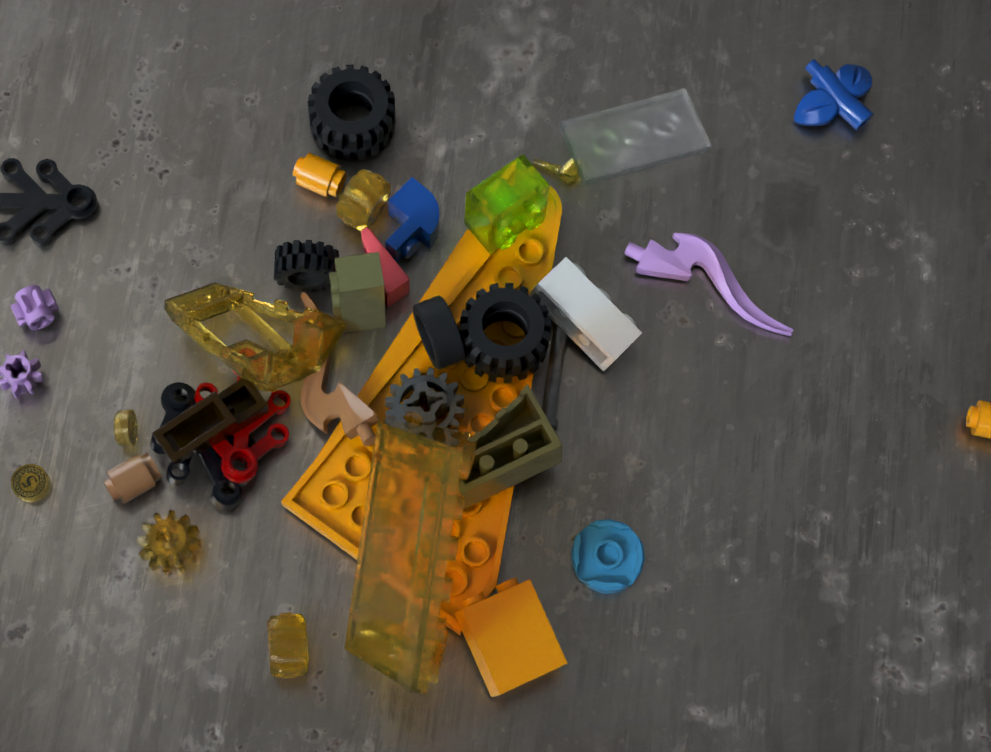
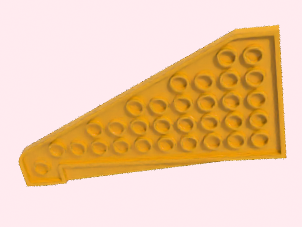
M513 162L494 185L476 212L474 220L419 303L436 296L443 297L459 330L462 310H466V302L470 297L476 300V292L483 288L486 292H489L490 285L498 283L499 288H505L506 283H514L513 289L519 290L522 285L528 288L529 295L553 267L562 216V203L555 189L516 162ZM412 312L357 395L381 420L371 427L377 437V441L371 446H364L359 435L350 439L345 435L340 421L314 462L281 501L282 506L461 636L463 632L454 613L464 609L462 601L483 592L486 599L496 590L495 586L498 581L514 486L463 510L446 480L445 462L477 431L481 432L495 419V415L502 408L505 409L512 403L527 384L531 389L534 373L532 374L528 370L527 378L519 381L517 376L512 377V383H504V378L497 377L495 383L488 381L489 375L486 373L482 377L475 374V365L469 368L465 363V359L438 370L431 362L425 350ZM509 321L494 322L484 330L489 340L502 346L517 344L526 337L524 331L518 325ZM415 368L419 369L421 376L427 375L429 368H433L434 377L437 378L444 372L447 373L446 384L449 385L457 382L458 391L455 395H464V404L460 406L465 409L464 419H456L460 423L459 431L455 432L449 429L450 440L445 442L441 437L436 438V447L434 448L430 446L428 440H423L420 448H416V439L411 438L407 443H403V432L400 431L393 434L391 432V425L394 421H386L385 412L390 408L385 406V398L393 396L390 393L391 384L401 386L400 375L405 374L411 379L414 377ZM413 390L410 391L403 398V400L409 399L413 394ZM426 404L420 405L424 412L430 411ZM446 412V416L438 419L436 422L437 426L446 419L449 412ZM409 423V424H411V425L414 426V427L420 428V427H418L417 425H415V424H413V423Z

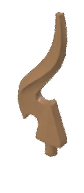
M303 292L300 296L307 309L312 330L310 358L301 390L303 412L318 429L326 434L328 433L327 426L329 422L335 418H341L346 436L353 439L359 435L364 446H371L377 441V437L371 427L381 421L378 415L343 383H338L332 393L326 394L332 345L330 327L318 305L307 293Z

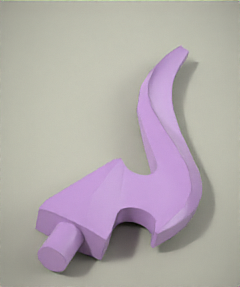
M674 233L673 239L678 243V248L674 251L666 250L652 239H650L646 249L629 242L624 255L639 261L636 273L689 281L692 276L691 268L693 266H701L728 305L743 319L774 333L786 336L792 335L794 329L774 320L749 299L737 282L723 254L708 240L693 234Z

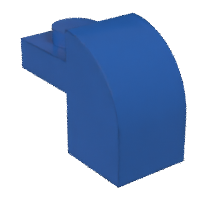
M411 177L388 200L389 216L401 226L385 241V248L397 263L403 257H411L418 249L420 242L431 249L439 234L438 203L427 188Z

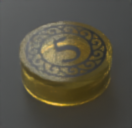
M133 409L118 410L115 413L113 424L115 440L119 446H134L138 437L136 414Z
M25 464L13 473L11 488L20 500L33 503L40 501L47 495L50 489V479L42 467L36 464Z

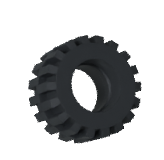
M354 64L346 65L344 70H340L339 66L332 68L331 75H328L326 72L320 76V83L315 82L311 87L312 94L308 96L309 123L313 139L318 140V146L323 151L329 148L330 156L336 158L340 154L343 155V160L351 161V156H357L358 161L365 160V154L370 153L372 157L378 154L379 146L385 148L389 144V137H393L394 125L396 124L394 92L390 91L388 81H381V74L377 71H374L372 74L369 73V69L366 66L361 65L360 70L354 69ZM351 104L363 106L370 111L369 115L358 121H344L336 117L334 113L339 108Z
M498 283L490 285L489 292H486L483 288L476 292V300L470 297L466 302V310H462L459 332L465 350V363L469 368L475 365V374L482 377L486 373L489 375L488 381L495 383L497 377L504 378V383H512V377L517 376L519 381L526 379L528 370L533 374L539 369V363L544 362L547 349L549 348L552 324L551 318H548L549 311L546 305L540 306L541 298L536 293L530 297L528 295V288L522 285L519 290L513 289L514 283H506L505 288H499ZM509 321L518 325L524 331L526 337L517 344L502 346L489 340L484 330L494 322Z

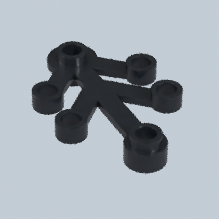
M9 158L1 164V172L5 180L15 182L25 192L0 193V208H23L8 221L0 223V234L5 230L12 231L10 236L6 238L0 237V244L3 246L14 244L18 237L17 232L46 209L58 210L44 223H36L30 229V237L33 243L39 247L49 245L53 240V233L71 218L83 219L90 216L96 210L97 197L94 191L81 184L72 185L59 172L56 163L51 159L41 160L36 166V172L42 182L52 183L61 194H47L24 171L19 160ZM10 167L18 168L13 174L7 173ZM45 168H53L50 174H42ZM78 200L86 201V203L82 206H74L75 202ZM40 231L47 232L44 238L39 239L35 237Z
M176 382L168 385L163 390L161 405L166 414L160 427L196 404L194 398L196 391L191 386ZM174 396H182L186 401L178 402L174 399ZM152 434L150 441L151 449L158 454H166ZM230 436L226 440L233 446V436ZM249 436L248 446L251 447L256 441ZM213 447L198 453L214 484L210 495L212 504L221 511L235 509L242 496L241 486L239 483L228 480L223 475L221 463ZM192 457L177 464L171 462L168 465L166 478L169 483L178 486L187 481L190 473L189 464ZM180 469L184 472V475L177 477L173 475L171 470ZM224 487L229 488L234 494L225 495L221 489Z

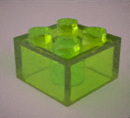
M522 154L466 192L464 224L489 254H492L499 248L504 250L516 241L517 235L527 228L528 230L537 228L545 220L550 184L526 156Z

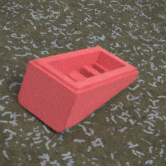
M366 227L361 231L362 248L365 254L379 252L384 280L385 304L387 307H390L409 294V277L370 228Z

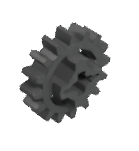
M415 368L414 377L411 379L405 374H401V386L391 384L390 393L393 396L385 398V406L390 408L385 412L386 421H394L391 425V432L395 434L402 431L403 443H407L411 438L416 439V448L422 446L423 440H428L430 446L434 448L436 447V438L438 437L448 442L450 440L448 430L458 432L460 423L456 419H464L465 409L460 407L464 404V395H455L458 391V383L446 384L447 373L445 372L439 378L434 377L433 368H429L427 375L422 376L419 369ZM413 390V394L411 395V397L409 399L403 400V398L410 391ZM426 404L430 411L424 412L420 405ZM446 412H449L446 419L437 426L436 422L438 419L446 416ZM409 423H413V424L417 425V426L420 427V428L414 427V426H412V425L409 424Z

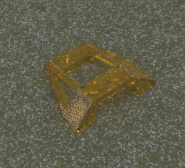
M216 282L164 301V309L176 325L208 353L221 359L240 378L255 384L259 390L265 392L277 391L281 387L300 381L318 372L346 330V322L322 311L307 307L304 309V313L288 309L289 302L276 299L274 305L254 300L253 292ZM233 311L278 352L274 353L248 339L227 346L201 322ZM255 312L295 324L293 344L291 345Z

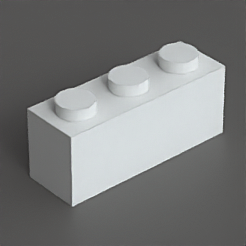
M567 257L555 266L529 293L530 297L536 293L541 298L540 306L546 305L549 311L548 316L603 372L642 334L637 328L635 321L629 315L622 313L611 302L610 296L603 289L597 288L586 277L585 271L578 264L572 263Z

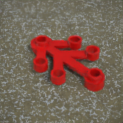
M242 346L234 351L230 367L232 372L237 375V381L247 375L252 382V377L257 374L261 365V356L256 349L250 346ZM247 362L251 368L243 369L238 363ZM201 383L196 389L194 398L196 403L204 399L201 397L200 392L208 391L211 394L213 392L218 394V390L212 383ZM283 390L273 391L268 401H266L268 403V413L233 435V446L226 439L212 446L222 457L221 471L228 480L235 483L250 481L257 473L258 460L271 449L281 448L287 443L289 438L288 428L281 423H275L268 428L265 437L248 448L249 434L273 415H281L287 412L291 403V398L287 392ZM280 398L285 402V405L277 406L274 404L273 399ZM275 431L280 432L284 438L276 440L272 437L271 433ZM233 463H243L245 470H236L233 467Z

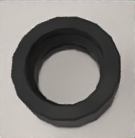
M436 296L413 306L415 323L425 350L435 368L440 370L465 359V350L455 319L443 297Z

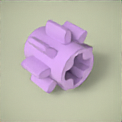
M30 285L19 290L15 295L17 303L10 305L19 326L27 324L31 330L42 329L51 324L55 319L52 312L59 310L51 290L48 288L42 291L38 285Z
M22 350L20 355L11 356L6 354V361L3 366H0V376L4 377L0 380L1 389L4 391L11 387L12 393L17 399L20 393L29 392L31 395H34L36 383L44 382L42 374L37 371L41 367L38 358L29 361L25 350Z

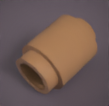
M148 453L142 456L136 454L106 471L109 479L103 483L114 501L120 498L125 504L155 487V482L160 480L162 476Z

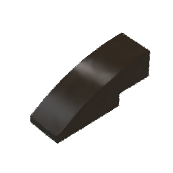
M246 375L219 394L213 392L152 434L173 464H177L220 443L268 413V403Z

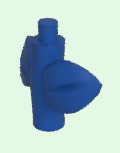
M815 59L807 64L805 69L812 76L810 82L817 90L809 91L802 98L795 111V123L804 126L825 125L830 123L838 114L857 131L874 116L857 99L869 93L872 87L873 79L866 68L846 64L834 73L828 65L822 67Z

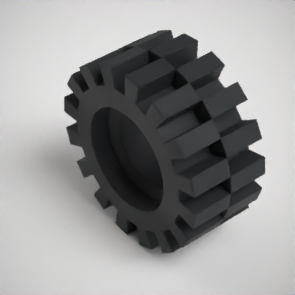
M293 240V244L284 242L283 246L279 245L277 250H275L274 281H277L278 285H284V288L287 289L295 287V291H302V289H307V292H314V289L324 291L325 287L330 289L329 272L336 271L335 258L339 257V251L333 249L331 245L324 246V242L320 241L316 244L312 243V240H306V243H301L300 240Z

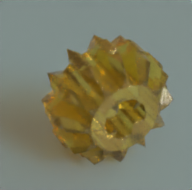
M368 169L360 170L355 176H352L348 185H345L343 193L339 195L340 200L336 204V216L342 219V222L349 227H354L359 231L366 227L369 228L371 224L376 222L387 205V200L391 196V184L376 172L373 173Z
M170 510L167 514V519L162 520L161 515L155 513L153 518L156 524L143 523L142 529L146 535L137 537L138 545L144 547L139 552L142 560H149L148 566L152 571L157 570L162 565L164 574L170 575L172 566L176 565L180 572H184L186 568L183 561L186 559L189 562L195 563L197 556L193 550L202 548L201 540L195 538L200 533L197 525L189 526L190 518L186 514L177 520L175 511ZM168 537H174L176 540V544L171 542L173 546L171 548H165L162 543L163 541L168 543Z
M292 612L270 616L267 621L270 673L274 678L284 677V679L306 675L309 669L305 618L302 614H292Z

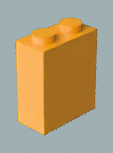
M516 577L495 586L498 591L497 594L485 599L483 592L463 600L464 609L454 613L491 697L501 695L568 664L530 579L519 583Z

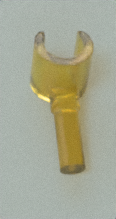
M536 158L533 161V167L558 175L559 179L568 185L576 183L583 174L580 171L582 168L581 163L572 158L568 159L563 167Z

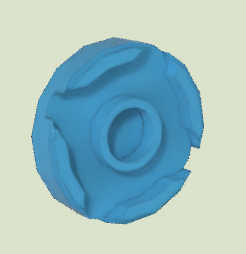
M612 519L596 520L580 531L575 537L570 553L571 566L578 580L590 590L602 594L619 593L632 586L640 576L645 561L644 546L640 538L637 537L628 525Z

